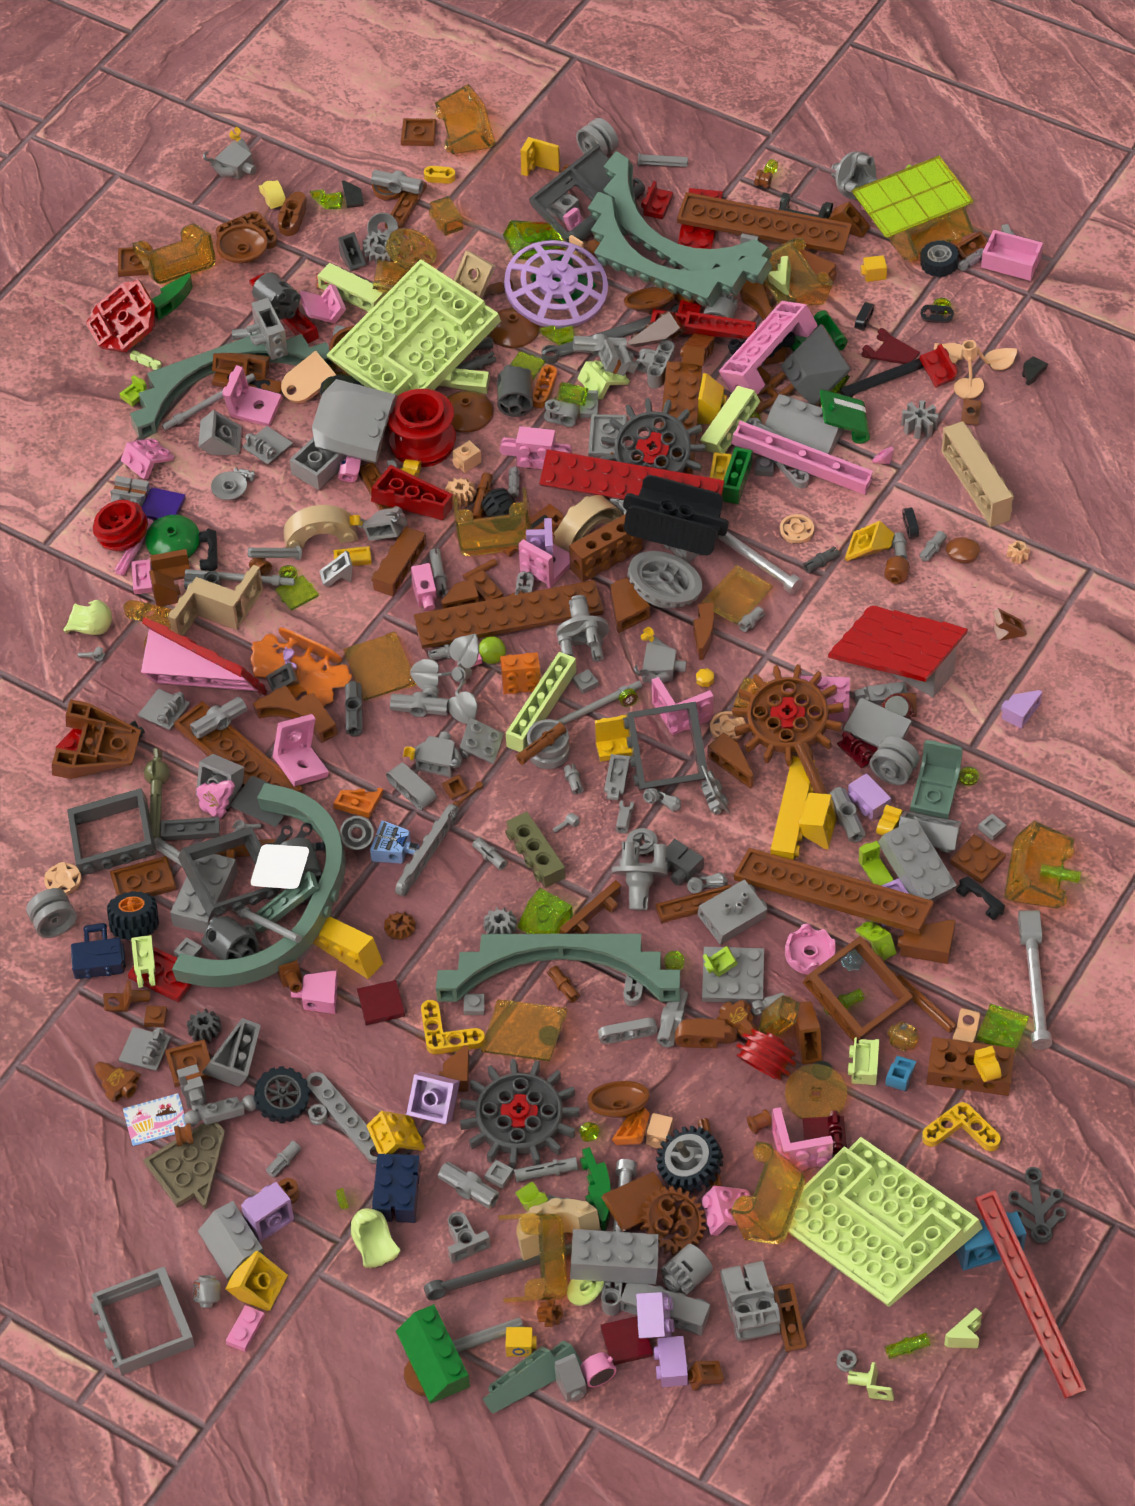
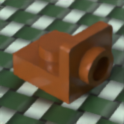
M696 1361L687 1372L692 1390H698L702 1384H721L725 1380L719 1361Z

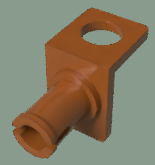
M964 399L961 422L978 425L982 401Z
M298 961L280 965L277 974L283 988L289 986L292 993L300 992L302 990V977Z
M127 980L123 993L103 994L105 1011L128 1012L129 1005L132 1002L150 1001V990H132L130 980ZM115 998L119 1001V1005L111 1006L108 1000Z

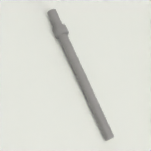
M253 373L246 376L248 383L256 379ZM223 390L187 411L174 415L171 420L162 424L163 429L166 431L176 424L184 423L185 419L224 398L222 395Z
M190 569L185 570V574H205L209 572ZM217 572L221 580L242 581L245 575ZM280 575L261 576L262 583L272 584V586L295 585V578H284Z
M637 681L628 686L624 685L618 688V691L556 721L565 725L619 698H625L631 692L642 688V684L640 681Z
M246 906L234 911L239 917L243 919L248 918L296 943L302 940L300 935L252 912Z

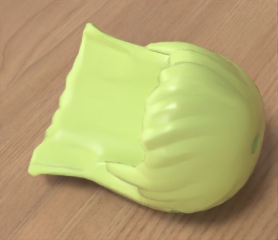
M100 600L88 602L91 606L74 604L64 632L76 631L89 635L104 634L112 622L110 608Z
M365 1208L359 1210L351 1221V1236L362 1254L363 1266L371 1269L383 1266L389 1261H394L399 1255L400 1248L391 1238L385 1216L374 1209Z

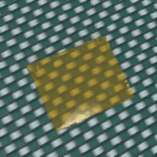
M390 632L385 634V636L343 649L355 681L362 685L363 701L417 685L410 675L411 668L396 632Z
M498 999L481 1052L551 1061L563 1021H565L567 1015V1008Z

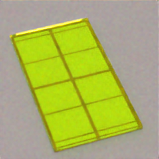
M940 155L851 191L885 238L973 203V199Z

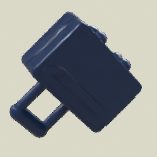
M105 923L85 925L83 928L84 942L71 944L74 978L91 979L92 977L124 973V967H126L125 950L120 938L107 939V925ZM102 931V940L89 941L90 932Z

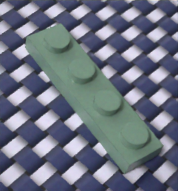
M308 871L301 877L297 888L285 889L257 911L256 914L276 923L319 889L314 873ZM254 922L258 932L263 933L268 929Z

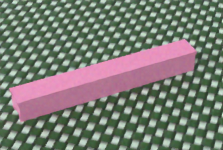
M739 421L738 427L733 433L731 444L753 450L756 454L805 471L865 495L871 484L873 471L748 423Z

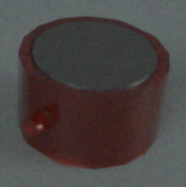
M892 694L881 704L883 708L907 719H911L915 714L913 712V704L903 694Z

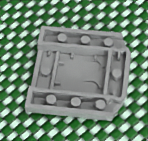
M336 379L323 392L312 425L315 447L377 464L381 451V442L390 413L393 412L397 395Z

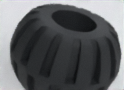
M496 488L491 490L482 501V507L486 515L498 531L514 530L521 524L524 517L523 513L507 489Z

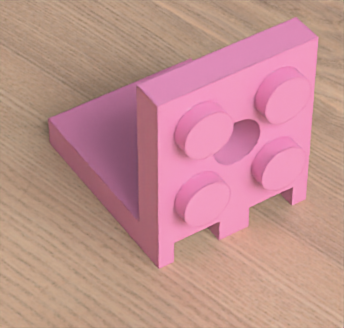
M237 365L234 371L230 373L228 385L224 387L222 392L230 417L268 427L271 426L283 398L282 394L249 386L243 367ZM258 404L264 405L261 409H255V406Z
M524 539L519 543L520 572H531L534 580L537 582L543 581L547 584V588H551L570 568L569 552L553 544L552 556Z
M660 678L652 679V704L654 707L677 705ZM710 690L677 703L683 704L696 701L700 724L707 723L713 718L714 696ZM687 710L659 714L672 735L684 730H690Z
M312 714L280 722L277 727L273 758L294 787L327 778L329 774L325 765L311 748L316 720Z
M781 1107L772 1110V1133L783 1173L796 1170L804 1171L812 1167H824L832 1159V1136L790 1143Z

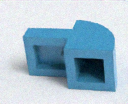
M896 1056L887 1074L885 1085L906 1092L916 1067V1061Z

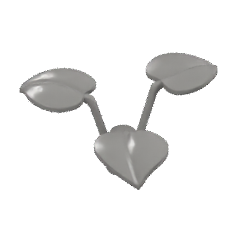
M477 634L458 637L451 643L450 655L452 659L458 661V667L454 668L453 671L438 673L439 664L432 659L420 660L410 670L411 677L421 689L425 685L437 687L439 683L438 676L452 675L455 681L461 682L455 692L456 696L448 700V710L453 718L465 724H468L470 717L476 720L478 709L477 700L472 693L463 691L459 694L463 685L466 684V680L472 675L470 667L474 666L478 659L479 643Z

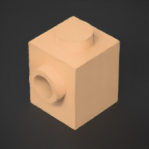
M469 440L453 450L452 461L454 466L466 473L482 463L481 450Z
M653 1113L644 1133L646 1144L653 1148H663L660 1144L662 1141L668 1142L666 1136L668 1134L671 1136L673 1118Z

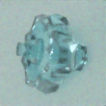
M856 949L841 959V966L846 967L848 971L859 970L860 966L864 963L863 957Z

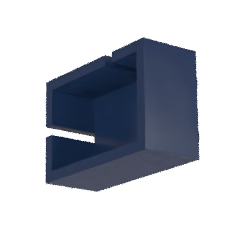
M377 1154L372 1209L381 1212L387 1222L393 1221L391 1208H395L396 1222H416L418 1184L421 1171L419 1155Z

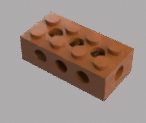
M626 514L569 545L570 569L582 582L592 579L595 575L608 570L611 566L624 561L627 557L643 549L642 538L631 536L624 531Z
M933 1037L926 1084L1009 1096L1015 1048ZM993 1046L996 1060L1001 1069V1078L984 1082L974 1063L975 1050Z

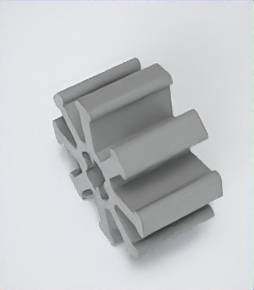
M923 400L919 401V408H916L913 402L907 404V411L903 409L901 425L904 426V433L909 435L910 432L915 430V439L921 438V431L928 438L931 437L933 429L937 430L939 414L936 413V407L932 404L925 409L926 401Z

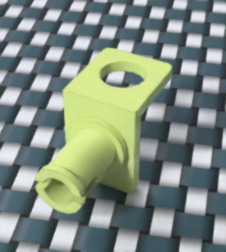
M872 1362L868 1373L849 1371L848 1385L867 1386L869 1398L894 1401L892 1388L875 1386L878 1376L875 1362ZM878 1391L885 1392L887 1395L879 1394Z

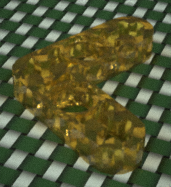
M129 600L124 604V613L127 618L143 621V617L167 626L171 630L170 620L167 616H169L172 609L136 600ZM147 611L154 612V614L151 616L145 615ZM147 634V636H146V638H145V640H144V647H145V648H146V643H147L148 634Z

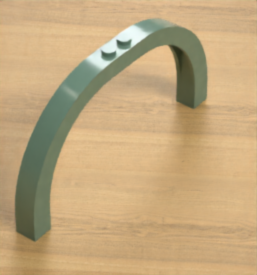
M264 783L257 797L261 810L287 815L304 823L311 824L312 829L321 837L326 846V862L318 883L319 889L313 893L304 914L291 930L302 937L301 942L296 943L283 937L280 941L263 951L229 960H211L180 953L172 968L176 981L205 987H232L248 984L278 972L280 965L295 961L311 946L323 928L326 919L331 916L334 902L338 901L346 866L345 851L337 826L329 813L319 803L293 789Z

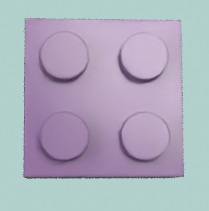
M426 1072L414 1074L406 1115L442 1124L451 1122L460 1081Z
M277 1182L265 1186L261 1192L247 1198L241 1204L243 1217L259 1243L294 1220L291 1200Z
M669 1293L636 1294L639 1338L672 1337L671 1332H674L675 1325L674 1319H670V1310H673V1298L669 1297Z

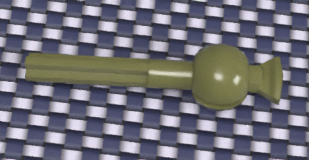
M158 748L153 750V761L147 763L144 768V778L151 784L150 819L154 840L156 837L160 838L162 785L170 777V768L162 761V751Z

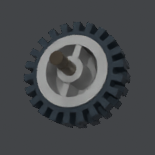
M685 1126L681 1127V1133L677 1129L674 1130V1137L668 1134L666 1136L668 1139L667 1143L661 1142L660 1145L663 1149L658 1148L657 1153L660 1157H656V1162L658 1163L657 1169L669 1186H673L674 1190L681 1187L682 1193H685L686 1189L689 1193H694V1188L698 1192L702 1191L701 1185L703 1184L706 1188L709 1187L708 1181L710 1179L715 1182L717 1178L714 1174L720 1175L721 1169L719 1166L723 1167L724 1162L721 1158L724 1157L720 1145L709 1131H704L701 1127L696 1129L695 1126H690V1130H688Z

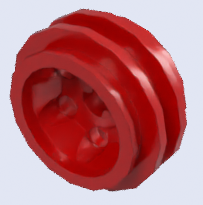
M125 499L116 500L108 503L96 514L93 534L103 548L116 552L125 551L137 545L144 538L148 527V518L138 503Z
M751 1029V1035L742 1034L741 1037L747 1042L745 1045L739 1043L736 1045V1048L741 1051L740 1054L736 1055L739 1059L777 1081L782 1080L780 1078L782 1075L790 1076V1073L785 1069L787 1065L796 1066L797 1063L791 1059L796 1054L784 1046L785 1042L769 1032L765 1035L754 1029Z

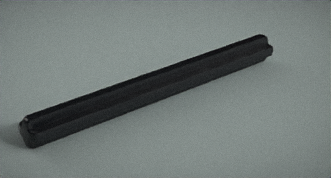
M918 358L840 388V394L850 396L924 368Z

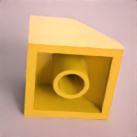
M703 373L698 398V424L711 425L723 405L727 402V395H724V387L707 373Z
M808 793L807 800L803 801V815L799 817L798 826L801 828L804 837L824 849H829L837 820L832 795Z

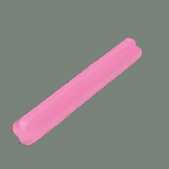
M148 518V527H147V530H148V528L150 527V525L153 523V520H152V519H149V518ZM145 536L137 545L125 551L115 568L117 575H125L132 563L131 561H133L145 541Z

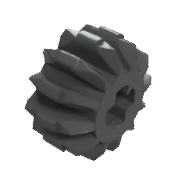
M206 1008L204 1012L197 1010V1015L191 1014L190 1020L187 1021L188 1034L195 1042L205 1039L211 1043L212 1037L218 1038V1032H221L220 1018L216 1016L214 1011L208 1013Z

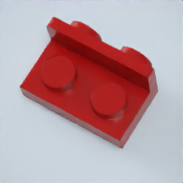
M653 181L651 187L649 186L647 189L646 198H643L641 203L643 215L663 220L673 198V192L658 189L657 182Z
M939 344L935 350L920 355L919 359L935 388L954 381L958 373L955 363H952L948 350L942 344Z

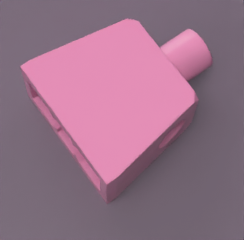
M430 564L412 566V586L418 606H424L425 611H432L435 609L437 599Z
M336 971L305 975L303 977L302 990L297 993L291 992V998H302L303 1009L336 1014L338 985Z

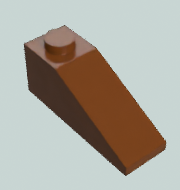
M723 732L708 745V758L751 789L753 787V773L736 740Z
M787 1283L773 1286L774 1300L779 1308L781 1320L779 1327L785 1352L806 1348L807 1345L794 1284Z

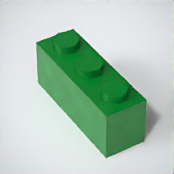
M739 447L734 448L724 477L725 484L722 493L724 502L739 504L752 467L753 450Z

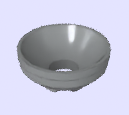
M381 212L370 218L367 225L368 235L371 236L372 231L378 233V224L385 222L388 225L387 234L393 233V238L396 237L398 224L392 215Z

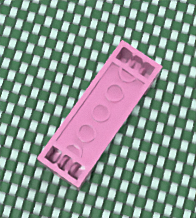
M781 301L724 364L719 373L730 392L733 393L736 387L740 386L752 389L756 394H759L760 390L765 386L757 371L762 362L783 341L790 331L795 336L807 338L813 333L818 325L807 304Z

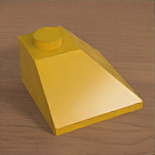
M881 521L853 532L845 560L850 561L889 549L892 545L894 533Z
M255 1251L234 1271L225 1289L244 1303L270 1311L288 1274L259 1251Z

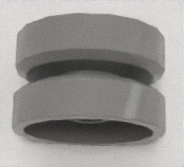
M602 118L592 120L576 133V140L583 154L587 153L597 144L600 145V149L605 155L613 152L618 147L616 132Z
M548 719L534 723L527 733L528 746L540 738L543 732L551 730L559 721ZM567 728V732L555 740L552 746H547L530 759L534 765L544 769H554L562 766L567 761L570 754Z
M889 736L882 740L878 750L873 754L870 759V767L881 780L892 785H903L908 781L912 771L918 765L920 756L913 745L906 740Z
M58 888L46 889L38 893L28 902L26 907L30 921L33 923L37 934L42 938H53L64 934L72 928L77 919L76 911L70 904L68 896L62 889Z

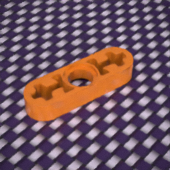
M546 365L541 369L534 387L533 406L536 408L545 407V403L549 400L555 385L557 369L552 365ZM543 384L549 386L546 389L540 388V386Z

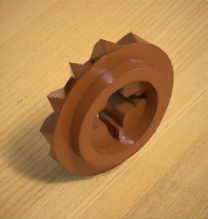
M396 911L393 915L389 914V917L384 922L386 934L393 939L408 938L416 928L413 916L408 915L406 911L404 913ZM400 921H403V925H400V927H398L397 929L396 924H399Z

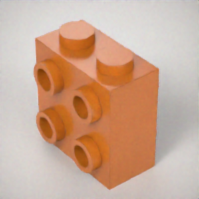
M538 652L500 656L503 694L533 692L541 680Z

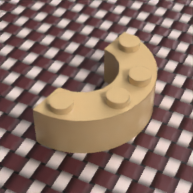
M602 495L586 496L577 505L569 508L567 515L554 532V544L569 552V545L586 536L596 525L600 523L608 524L623 514Z
M332 505L307 507L296 512L287 520L283 530L285 548H295L296 546L304 548L305 542L318 534L334 535L339 539L340 543L358 541L356 525H350L349 515L351 514L343 508Z
M553 1198L548 1202L532 1206L519 1220L516 1229L522 1259L525 1261L542 1254L543 1242L554 1234L573 1233V1229L600 1231L597 1209L586 1201Z

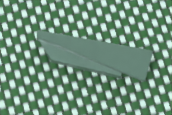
M561 1341L551 1351L541 1346L491 1383L488 1388L490 1394L483 1398L489 1411L495 1413L555 1381V1361L575 1353L580 1366L582 1362L573 1346L565 1341Z

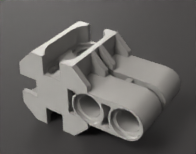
M758 1261L744 1264L745 1279L740 1266L720 1269L728 1302L731 1322L734 1324V1333L737 1341L780 1333L779 1325L781 1320L779 1308L774 1300L773 1287L769 1283L764 1262Z

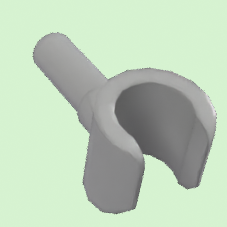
M96 647L94 652L78 653V657H90L100 662L105 653H102L103 648Z
M569 813L563 823L553 828L554 833L568 825L575 828L580 823L579 817Z
M237 820L232 828H235L234 832L248 827H252V829L261 828V824H245L242 820Z

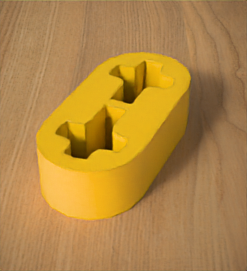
M428 166L424 169V179L430 183L450 184L456 179L455 170L451 167Z

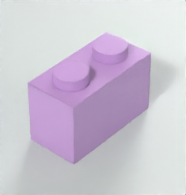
M867 773L848 785V796L851 802L855 803L860 808L862 814L868 816L872 821L883 815L886 804L891 806V797Z
M684 1337L657 1338V1346L654 1347V1358L659 1360V1366H656L657 1380L661 1379L662 1387L688 1385Z

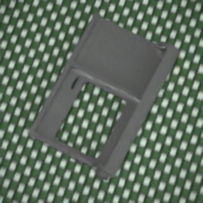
M599 144L595 145L529 199L532 207L568 243L569 236L571 235L582 242L593 234L591 229L595 225L596 220L590 215L573 230L566 231L546 208L574 186H577L591 201L598 192L605 194L603 190L612 179L606 175L607 171L603 167L609 158L601 151ZM638 178L633 179L635 199L645 191L643 182Z

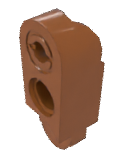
M303 192L290 194L280 209L277 219L279 232L284 236H292L299 231L307 203V197Z
M686 1019L681 1021L675 1030V1043L686 1048H717V1043L729 1044L737 1040V1030L734 1027L726 1026L725 1020Z

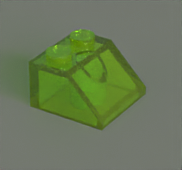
M539 888L529 899L518 923V928L527 934H559L560 927L573 917L572 905Z

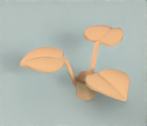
M967 340L962 345L956 343L942 344L948 350L952 363L956 364L958 360L963 359V356L968 361L969 379L962 378L954 384L956 395L963 399H974L984 390L982 379H972L971 361H974L978 354L985 364H990L994 370H1005L1011 367L1017 354L1016 348L992 350L984 357L980 348H977L976 342L973 340ZM939 343L934 344V350L937 348Z

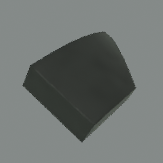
M343 180L342 187L347 208L364 206L361 188Z
M1034 356L1028 359L1023 365L1022 377L1026 378V385L1029 386L1034 383L1037 376L1047 369L1048 363Z

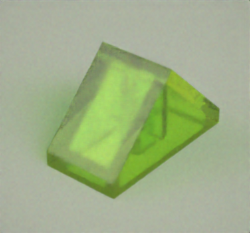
M561 382L558 387L556 400L585 406L588 388Z

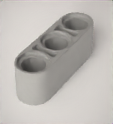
M401 762L386 773L389 783L419 810L424 809L437 799L434 790L406 764Z

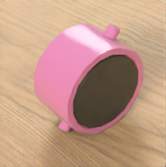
M607 1353L594 1354L580 1365L588 1387L593 1388L605 1384L615 1375L616 1368L612 1363L613 1358L609 1357Z

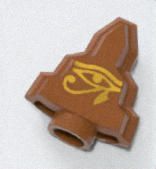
M740 1000L735 1004L729 1001L720 1008V1015L716 1020H725V1025L734 1027L740 1036L743 1033L751 1035V1029L758 1031L753 1023V1015L750 1012L751 1007L746 1000Z
M98 1062L94 1065L97 1077L102 1080V1088L106 1091L105 1095L112 1103L118 1102L123 1097L129 1099L135 1094L137 1090L136 1084L141 1077V1073L134 1069L127 1070L124 1067L115 1068L111 1064Z

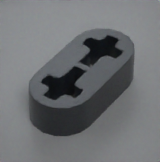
M864 303L856 318L855 329L865 330L873 315L874 304Z
M925 305L920 311V316L925 322L949 323L953 319L954 312L949 306ZM929 309L930 313H936V315L931 314L930 317H926V314H923V312L925 313ZM944 311H948V314H951V316H948L947 319H945L943 315L938 314H943Z
M903 508L902 516L908 538L919 537V528L913 508Z

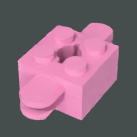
M519 426L517 439L504 437L499 449L502 455L517 456L518 467L543 469L547 449L572 453L570 445L556 443L555 430Z

